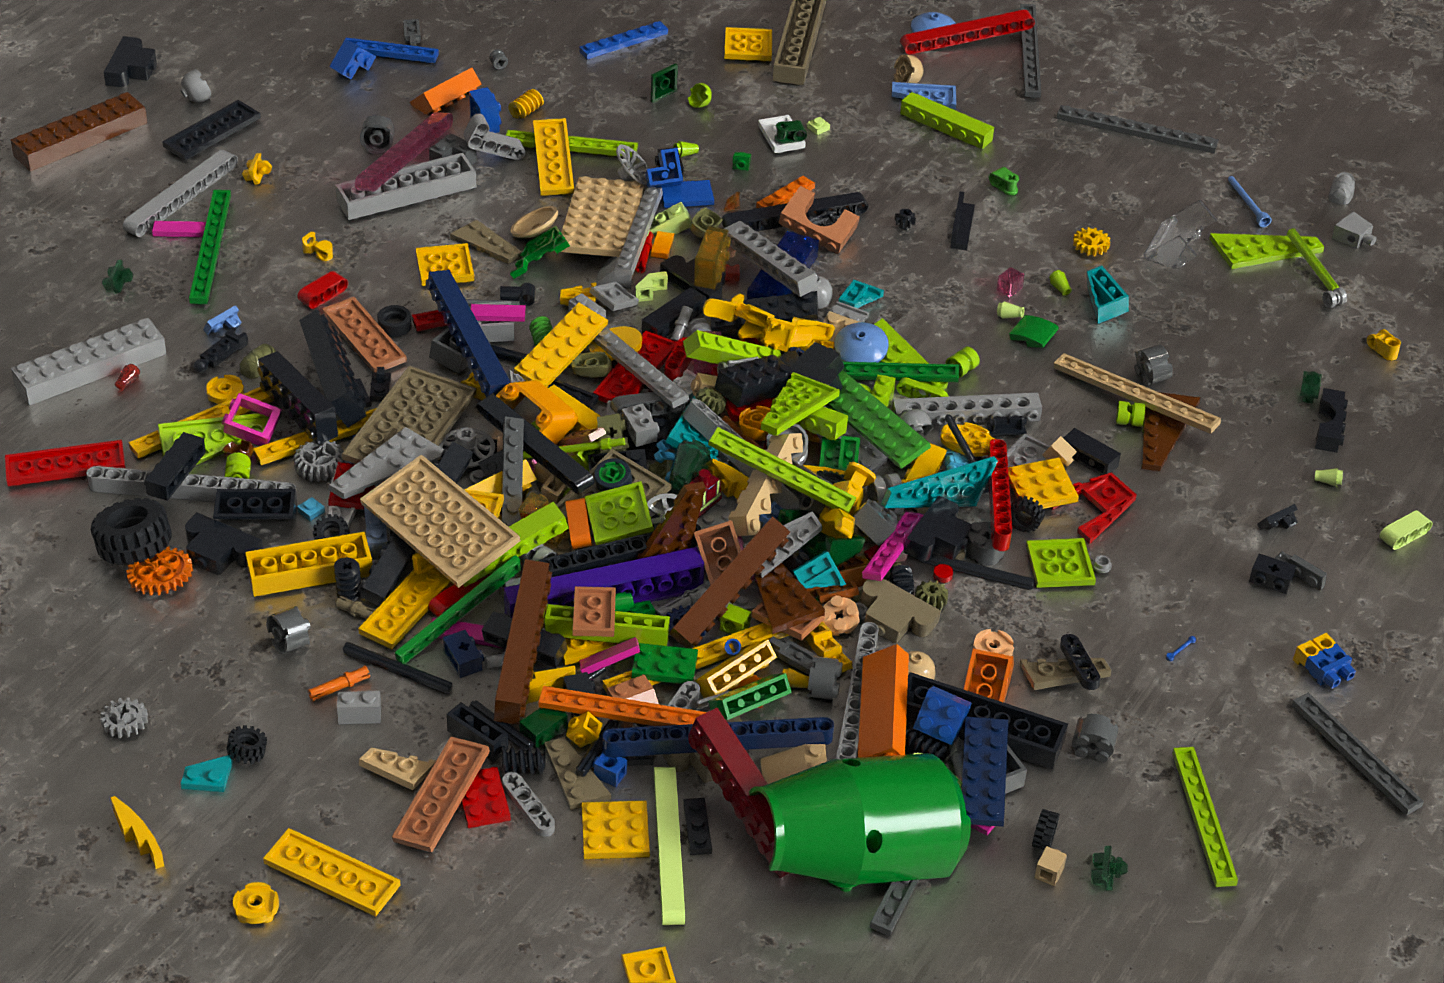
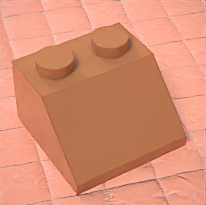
M645 675L607 688V696L659 704L655 690ZM617 720L622 728H632V722Z

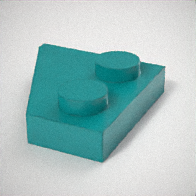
M853 280L840 296L838 302L859 308L883 297L884 290Z
M824 551L792 570L797 580L806 589L846 585L828 551Z
M231 755L186 766L181 780V789L225 792L233 760L230 758Z

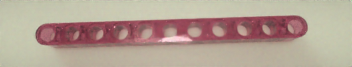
M434 112L362 171L355 179L356 190L376 191L451 128L453 124L452 114Z

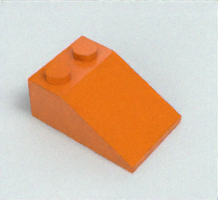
M973 648L964 690L1004 702L1014 666L1013 656Z

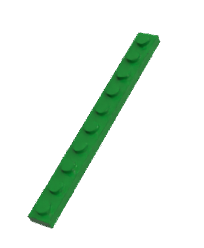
M213 190L189 295L190 304H208L229 209L231 190Z

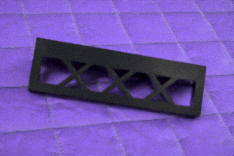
M962 191L959 192L950 248L967 250L975 204L963 203L965 192Z

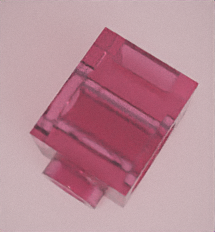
M1010 267L998 276L996 290L1011 298L1023 288L1025 274Z

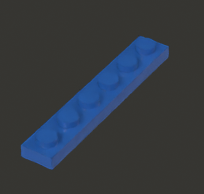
M661 21L654 22L579 46V52L588 60L668 34V28Z
M345 38L379 57L435 63L439 55V49Z

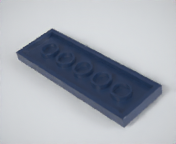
M966 717L962 794L966 814L971 818L972 825L1004 827L1008 720Z

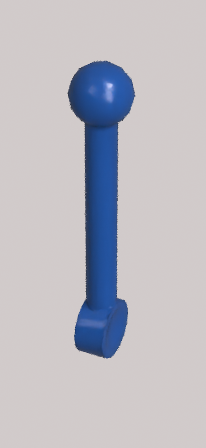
M1190 636L1188 641L1173 653H1167L1166 660L1173 661L1174 656L1189 644L1195 643L1196 638Z

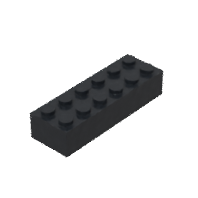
M276 351L258 359L259 367L257 370L261 378L259 383L261 390L266 392L273 402L275 401L280 409L285 411L289 418L294 420L299 428L307 433L311 440L313 439L320 445L338 437L335 406L286 358Z

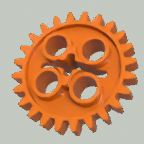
M168 546L161 553L155 554V557L151 559L148 558L143 562H134V564L128 565L126 573L131 588H135L136 592L141 590L143 595L149 592L151 596L154 592L160 595L162 591H165L168 594L169 589L176 591V586L183 587L182 582H188V577H192L193 567L188 553L184 554V550L178 551L177 548L170 550V546Z

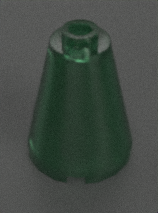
M684 440L676 448L669 482L677 490H681L684 485L689 484L699 476L700 470H708L712 464L713 459H711L710 450L697 440L692 442Z

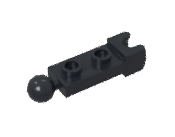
M232 327L225 333L222 339L200 354V359L194 362V370L197 373H204L207 371L208 365L215 368L235 351L242 350L248 345L247 334L243 332L240 335H236V327Z

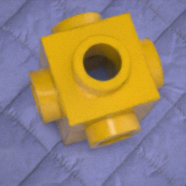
M587 711L578 717H573L569 721L566 736L581 748L587 744H592L598 739L603 723Z

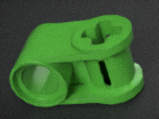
M1001 167L989 174L988 178L991 185L1003 191L1006 195H1016L1018 193L1017 182L1019 181V176L1017 174H1014L1006 167Z

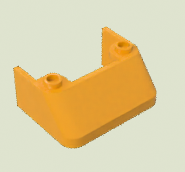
M538 380L509 383L496 395L511 409H514L525 397L542 409L536 417V425L540 428L539 431L554 444H557L578 422L577 413Z

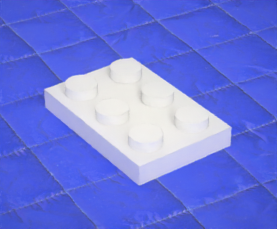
M789 115L758 120V126L774 153L805 148L806 142L804 140L784 144L777 143L774 140V136L777 133L776 124L778 122L792 121Z

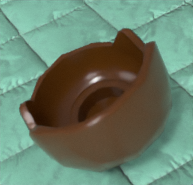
M242 439L239 445L232 441L229 442L222 451L226 458L233 453H243L251 458L254 447L250 441Z

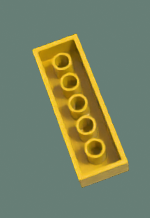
M365 531L245 552L253 596L336 582L334 564L341 558L355 559L360 565L361 578L370 576L369 571L372 566V557Z

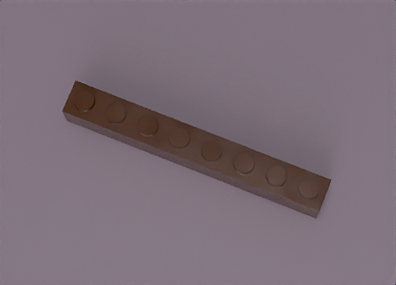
M772 516L673 627L669 635L685 648H690L691 645L696 647L703 639L700 635L704 631L708 633L715 625L713 620L717 616L721 618L728 610L726 608L728 603L730 602L733 605L740 597L738 592L741 589L746 590L753 582L750 578L754 574L758 576L765 568L763 566L765 561L767 560L770 563L777 555L775 550L778 547L782 549L789 541L786 537L790 531Z

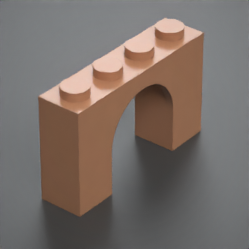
M800 186L781 212L779 224L827 248L829 251L839 254L856 230L860 217L845 209L838 220L830 226L813 224L806 217V213L813 204L815 193Z

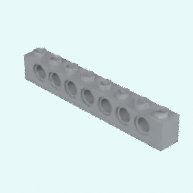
M738 221L723 229L727 245L801 297L818 288V277L814 271L787 254L786 251L780 249L767 238H764L757 231H754L749 225Z
M1038 392L893 399L892 412L898 417L907 408L925 411L931 418L933 426L946 425L945 416L947 414L952 416L956 424L963 425L964 422L985 424L992 417H1006L1007 421H1009L1010 417L1023 416L1026 417L1027 421H1040L1042 404Z

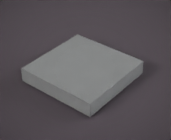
M616 281L591 287L589 292L612 311L636 306L639 302L638 298Z

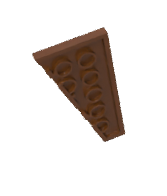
M1159 392L1195 408L1199 405L1201 397ZM1145 407L1141 469L1161 471L1168 459L1169 453L1173 450L1176 441L1180 438L1187 424Z
M703 481L683 486L673 501L674 507L671 511L665 513L664 522L658 524L646 542L647 547L645 551L639 553L637 559L690 549L706 489Z
M782 563L763 578H761L760 574L758 576L754 574V580L757 583L759 596L766 611L772 634L825 615V608Z

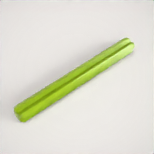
M1289 229L1286 235L1326 288L1331 291L1339 288L1296 229Z

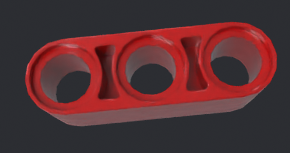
M331 271L300 289L297 298L309 308L315 309L344 292L348 286V280L335 271Z
M682 337L677 341L665 362L664 375L672 382L677 377L681 378L683 376V372L693 359L687 357L683 341L688 337Z

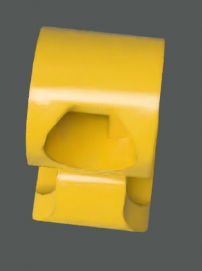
M309 232L302 238L303 254L316 252V258L322 261H329L333 258V247L330 241H316L315 232Z

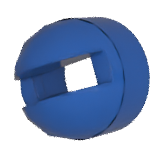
M729 639L724 646L725 652L730 656L737 655L741 650L740 642L737 639ZM730 643L732 644V646H733L734 649L736 650L735 653H733V651H732L731 648L729 647V644H730Z

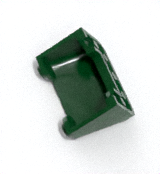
M780 509L777 520L782 525H785L808 514V512L802 509ZM819 532L801 548L810 557V560L824 551H828L837 567L861 552L865 538L853 534L852 538L835 539L832 536Z

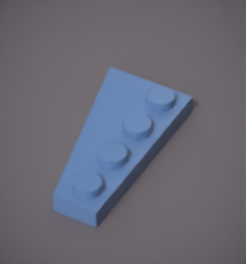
M892 82V97L904 99L908 94L914 92L956 110V86Z

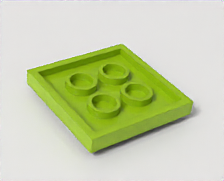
M642 481L585 496L596 545L654 531Z
M1084 538L1029 540L1026 542V549L1037 588L1095 585L1096 578Z

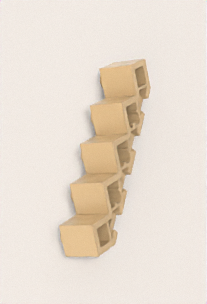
M802 433L772 435L769 440L770 445L765 450L792 464L791 453L803 452ZM753 470L747 481L748 486L746 490H742L736 502L738 505L735 511H731L728 520L733 522L737 536L756 535L760 531L759 515L771 514L770 494L782 493V482L758 470Z

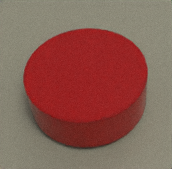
M939 564L934 568L933 577L940 583L950 582L953 578V569L949 565Z

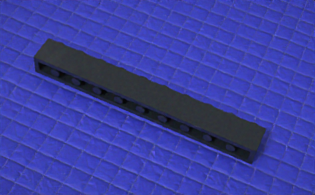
M452 442L449 448H444L441 454L442 459L440 462L436 461L435 466L457 484L470 464L473 452ZM392 533L389 537L388 547H383L378 556L380 559L378 563L374 562L371 566L370 576L368 578L365 577L360 585L362 589L360 597L377 606H380L390 595L412 559V555L416 552L395 533Z

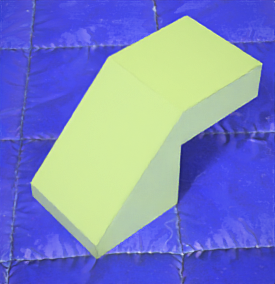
M667 272L649 273L635 286V297L639 299V302L653 300V291L667 290Z

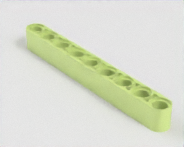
M654 767L662 925H685L676 767Z

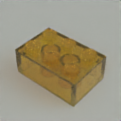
M708 226L695 259L694 286L715 289L717 283L721 282L722 272H725L726 261L728 262L730 258V251H727L731 242V237H728L729 230Z

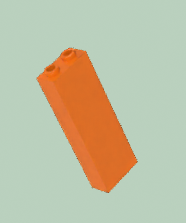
M898 644L863 657L858 758L905 755L909 654Z

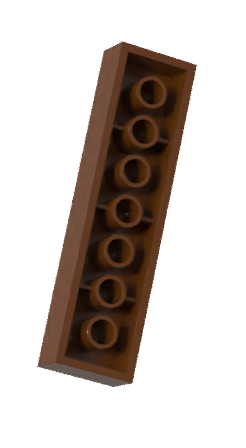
M122 93L119 96L107 99L97 105H92L87 109L10 139L13 156L30 172L147 124L146 109L130 93Z
M527 559L524 561L495 698L494 721L519 725L520 717H525L526 701L529 698L530 692L529 686L530 682H532L533 667L537 658V647L540 644V632L543 629L544 613L548 604L547 598L551 590L552 572L549 571V563Z

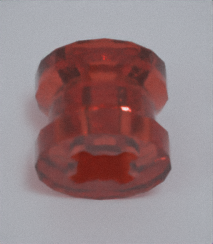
M725 264V282L730 280L740 281L739 264L734 266Z

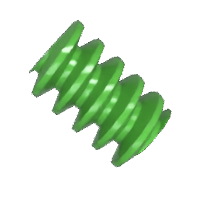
M545 316L533 319L529 325L535 346L553 329L550 319Z

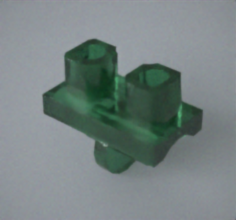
M122 259L117 260L115 266L108 268L107 274L109 277L103 278L102 284L106 290L113 289L115 294L121 292L125 282L132 281L134 275L130 268L123 267Z
M1304 371L1300 396H1303L1302 402L1312 404L1314 399H1318L1322 374H1318L1315 371Z
M1105 846L1104 852L1093 853L1094 867H1103L1102 869L1091 871L1093 884H1104L1106 891L1113 890L1114 876L1120 878L1121 875L1128 872V864L1121 857L1115 859L1112 855V846Z

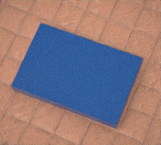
M710 180L683 181L681 185L662 188L664 208H670L680 202L685 207L714 205Z

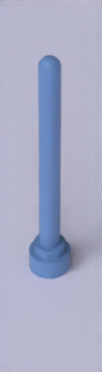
M1229 176V183L1254 212L1257 223L1260 227H1267L1272 221L1268 213L1262 212L1233 176Z

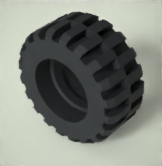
M134 498L133 500L126 499L120 503L116 502L112 506L104 508L102 512H99L96 518L93 519L90 527L100 558L108 563H116L117 565L134 564V562L140 563L145 559L155 557V554L161 553L168 546L172 537L165 508L157 501L150 500L149 498Z

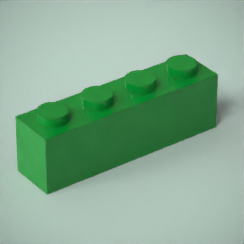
M786 673L771 674L708 701L710 711L718 708L725 720H729L792 693Z

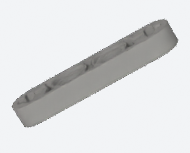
M506 773L502 778V786L505 793L539 836H551L555 831L554 818L518 773ZM521 794L529 796L525 800H520L517 798ZM536 808L540 812L537 814H530L528 811L530 809Z

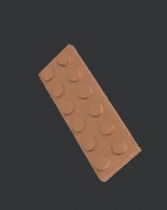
M355 297L322 308V312L328 316L330 323L337 327L340 335L372 372H377V367H384L386 370L407 362L406 355Z
M450 737L392 835L393 842L432 853L490 752L489 747Z

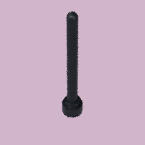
M947 414L945 420L969 464L976 462L954 419L950 414ZM988 483L982 494L989 492Z

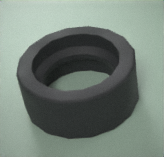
M389 305L382 308L377 314L378 324L390 337L405 335L412 328L411 312L404 306ZM395 318L403 320L399 323L386 322L389 319Z

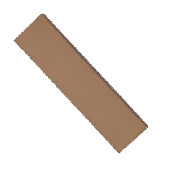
M602 427L568 432L556 445L559 447L593 442L606 434Z

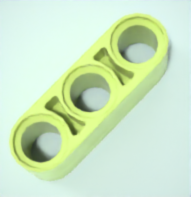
M1416 510L1387 525L1381 531L1379 538L1392 549L1397 550L1425 535L1431 529L1433 523Z

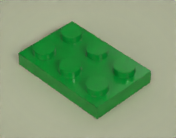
M639 643L640 652L635 654L631 678L634 679L645 675L651 681L684 684L687 681L694 682L698 649Z

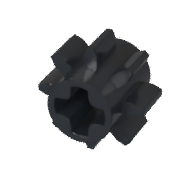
M901 209L899 214L895 213L896 225L903 230L910 229L911 225H915L916 222L915 213H912L910 209Z

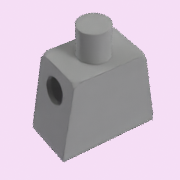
M1355 212L1350 213L1335 224L1332 239L1354 248H1358L1363 243L1373 246L1377 237L1371 235L1373 225Z

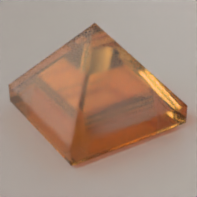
M735 192L726 200L724 211L740 209V192Z

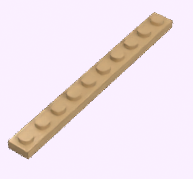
M1065 353L1054 362V369L1133 402L1145 403L1147 408L1209 434L1221 424V418Z

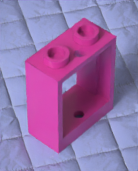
M239 393L237 398L232 399L230 403V413H226L223 418V432L245 441H250L258 446L268 444L279 422L282 409ZM239 406L270 417L263 433L233 422Z

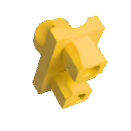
M256 153L254 159L247 161L248 169L243 170L242 175L246 182L253 180L254 184L257 185L260 184L264 174L271 172L272 165L267 160L261 159V153Z

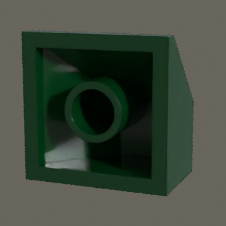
M675 63L651 74L650 102H656L677 92L678 64Z

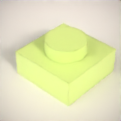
M821 117L807 122V128L816 135L830 130V124Z

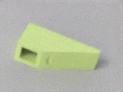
M680 202L656 214L649 231L654 236H656L657 231L677 234L690 228L692 219L683 203Z

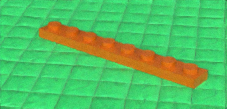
M543 686L538 702L540 708L577 714L589 711L595 717L650 726L693 724L696 717L707 713Z

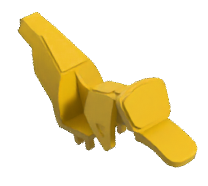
M737 294L730 302L708 299L703 306V312L708 317H715L728 322L735 321L738 316L745 319L746 322L738 332L739 337H763L762 343L764 346H771L774 350L779 349L787 352L790 347L807 346L812 340L828 341L832 338L835 327L831 324L793 317L792 322L776 319L774 315L750 304H744L743 294Z
M849 462L844 473V479L847 481L833 484V486L857 497L850 512L846 513L840 508L833 509L830 507L828 509L825 507L818 518L822 525L821 532L835 539L853 537L855 518L851 515L862 504V487L868 486L876 479L872 471L856 462Z

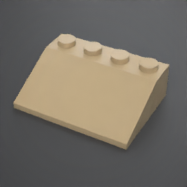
M804 744L761 758V774L769 784L826 762L825 744Z

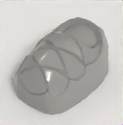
M1342 172L1335 177L1328 196L1331 202L1346 205L1351 201L1355 191V179L1352 174Z

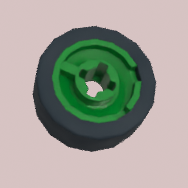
M612 458L604 460L597 465L594 471L595 483L600 492L632 484L631 469L621 459Z

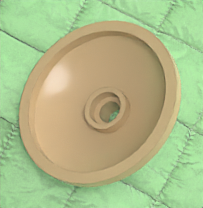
M545 206L525 214L512 225L510 229L512 236L516 238H534L551 228L557 219L558 210L554 206Z

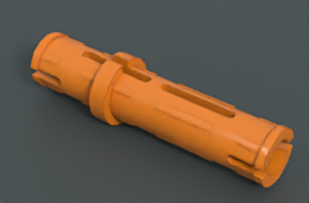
M366 666L352 672L346 671L340 677L308 689L309 697L314 702L343 688L354 687L355 683L370 678L369 671Z

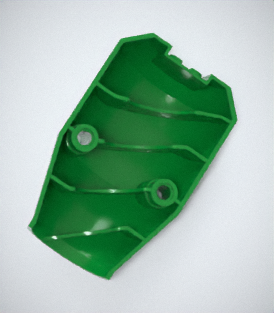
M929 753L831 759L767 785L755 786L749 791L750 796L762 793L767 799L772 812L775 842L769 871H784L852 885L950 877L965 854L969 844L971 818L966 814L965 802L958 779L937 756Z

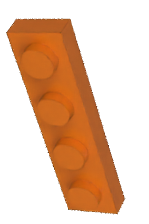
M801 176L758 201L756 208L787 204L800 186L811 191L815 188V182L805 176Z

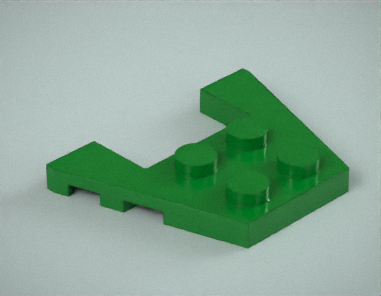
M556 225L527 242L521 253L522 259L515 263L516 270H511L510 272L513 279L526 273L528 263L533 260H539L546 252L551 253L555 251L558 254L570 247V244Z

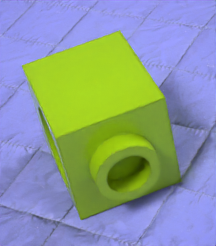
M729 603L726 613L718 619L720 621V630L733 634L750 627L751 611Z

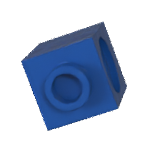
M602 753L593 762L594 774L600 781L617 787L627 774V759L608 757Z

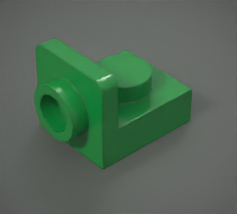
M735 152L733 154L732 169L749 171L751 154Z

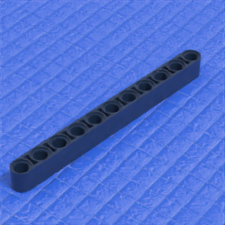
M828 717L727 722L745 750L798 747L804 744L829 745L833 741L834 722ZM693 724L608 729L603 733V753L608 757L697 753L696 749H693L688 741Z

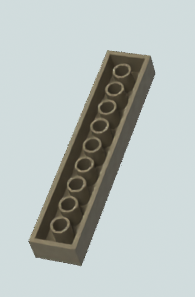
M792 0L774 62L773 81L804 85L827 0Z

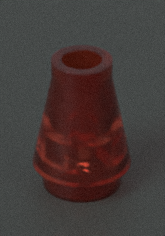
M131 363L125 365L117 381L114 383L116 388L123 391L137 380L141 373L139 368Z

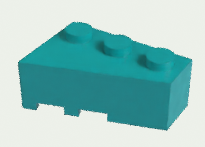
M1103 266L1087 271V289L1098 324L1129 312V296Z

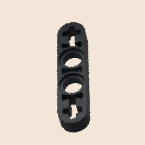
M1073 634L1063 635L1060 648L1081 686L1087 690L1099 688L1100 674L1079 638Z

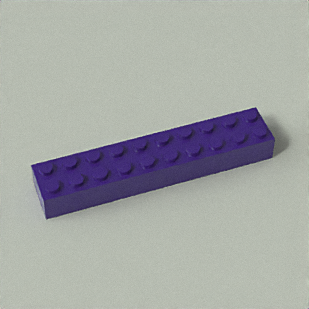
M694 547L552 577L551 590L547 598L548 604L574 607L575 586L616 588V593H631L634 603L649 600L650 602L682 596L685 591H691L703 584L704 561L698 548ZM520 584L504 587V614L513 618Z

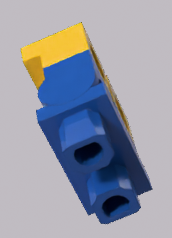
M1327 633L1296 648L1293 661L1297 665L1302 664L1309 670L1310 675L1317 679L1316 682L1320 686L1326 683L1333 689L1341 682L1339 676H1342L1346 681L1354 678L1356 671L1350 665L1352 658L1346 655Z

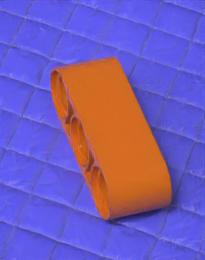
M585 498L565 501L572 549L592 546Z

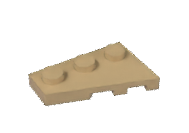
M371 747L359 759V766L414 790L428 776L437 760L429 759L426 762L418 760L417 756L412 755L409 758L398 756L396 752Z

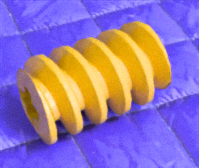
M529 89L510 102L508 109L512 117L523 119L544 104V100L536 89Z

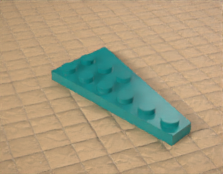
M682 414L669 434L666 443L707 465L710 459L718 460V450L709 446V441Z
M993 456L887 489L881 504L884 508L930 507L936 498L941 496L955 502L959 507L977 506L998 460Z

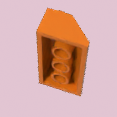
M470 68L422 93L409 103L426 115L430 112L435 114L442 110L440 107L444 106L446 108L454 104L453 100L455 99L457 102L466 97V93L476 90L482 84L473 68Z

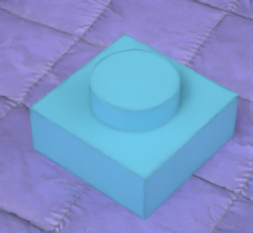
M311 497L298 505L297 511L306 519L312 521L325 513V506Z

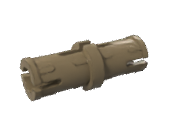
M340 596L336 601V608L347 611L351 616H358L366 620L376 610L362 605L360 601H352L343 596Z

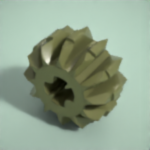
M707 387L697 392L695 399L702 401L718 416L723 413L727 400L722 394L713 390V388L709 389Z
M929 579L928 582L922 581L920 585H917L915 597L941 611L948 601V589H945L944 584H939L938 580L932 582Z

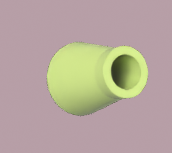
M1004 301L998 304L997 316L1002 319L1023 318L1025 310L1024 307Z
M1334 468L1315 471V481L1336 487L1337 485H1342L1343 470Z

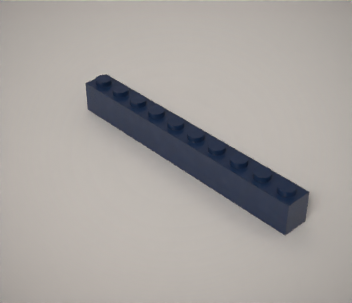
M450 270L429 272L426 288L430 291L432 300L436 302L438 311L443 315L444 322L447 323L450 334L454 336L456 345L460 347L463 358L467 360L468 367L472 370L475 380L478 381L481 392L486 397L490 394L496 396L507 384L511 383Z

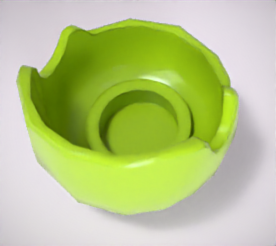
M696 83L690 89L691 95L687 98L688 102L693 108L706 107L712 98L711 89L705 83Z

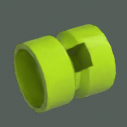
M966 346L947 358L945 364H959V378H961L967 372L976 368L980 363V359L973 348Z
M1118 401L1116 424L1127 425L1130 423L1131 426L1142 427L1145 403L1134 402L1131 405L1128 401Z
M243 453L230 454L226 459L224 477L250 479L251 459L249 456Z

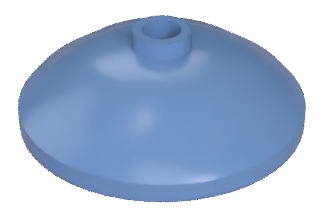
M926 12L912 20L911 30L914 33L956 23L945 14Z
M865 322L845 326L838 332L834 342L835 351L840 353L843 362H879L887 354L889 346L885 332L878 326Z

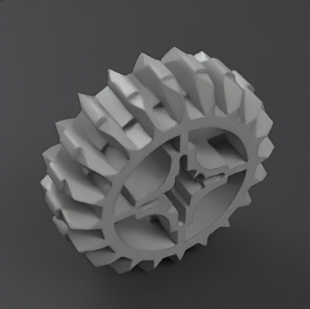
M314 440L312 442L306 441L305 445H300L299 449L296 450L293 458L294 468L304 480L310 479L311 482L317 480L318 483L320 480H325L327 482V479L334 477V469L337 468L338 462L346 463V460L342 459L344 450L335 441H327L320 445Z

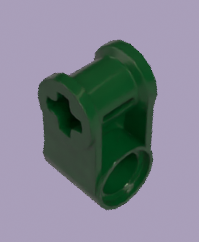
M799 120L778 122L776 124L777 133L774 136V140L777 143L801 142L807 138V131Z

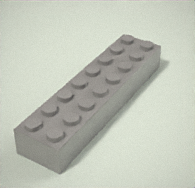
M459 153L335 184L336 198L348 220L357 219L374 213L476 188V171L464 153Z
M145 318L12 367L14 385L30 406L166 355L165 340L151 320Z

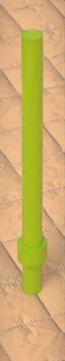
M603 438L601 441L559 446V448L565 453L601 448L602 450H608L612 447L623 446L626 442L625 438ZM523 451V459L532 458L529 454Z

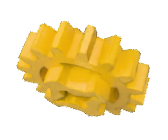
M1088 227L1087 230L1081 228V231L1077 230L1076 234H1074L1073 246H1076L1075 250H1081V254L1087 253V256H1096L1097 253L1102 255L1103 252L1107 253V250L1110 248V237H1107V233L1103 234V230L1097 231V228L1091 229Z

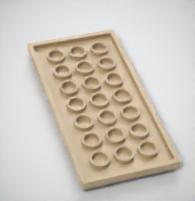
M587 176L579 177L561 231L570 247L561 252L620 257L643 197L645 185L637 181H624L621 179L608 180L606 178L597 179Z
M423 455L418 456L360 498L363 506L458 588L521 541L518 534Z

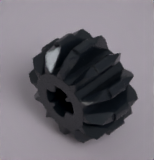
M903 564L893 566L890 570V583L913 595L914 580L912 569L909 565Z

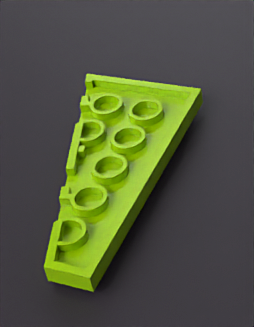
M1210 233L1209 236L1210 241L1231 269L1302 256L1288 236ZM1301 236L1314 254L1324 251V246L1317 237Z
M883 318L874 324L885 332L889 344L887 354L879 362L929 364ZM919 381L945 390L948 386V382Z
M793 372L791 379L787 381L786 387H783L776 398L775 404L771 406V411L766 414L761 422V430L768 432L770 435H779L839 397L840 390Z
M259 413L238 415L234 417L233 422L263 433L270 417ZM224 417L158 424L163 457L165 452L169 451L174 441L183 432L204 438L206 453L196 465L224 454L222 451L224 446L231 441L239 445L242 439L223 432L224 425L222 421Z

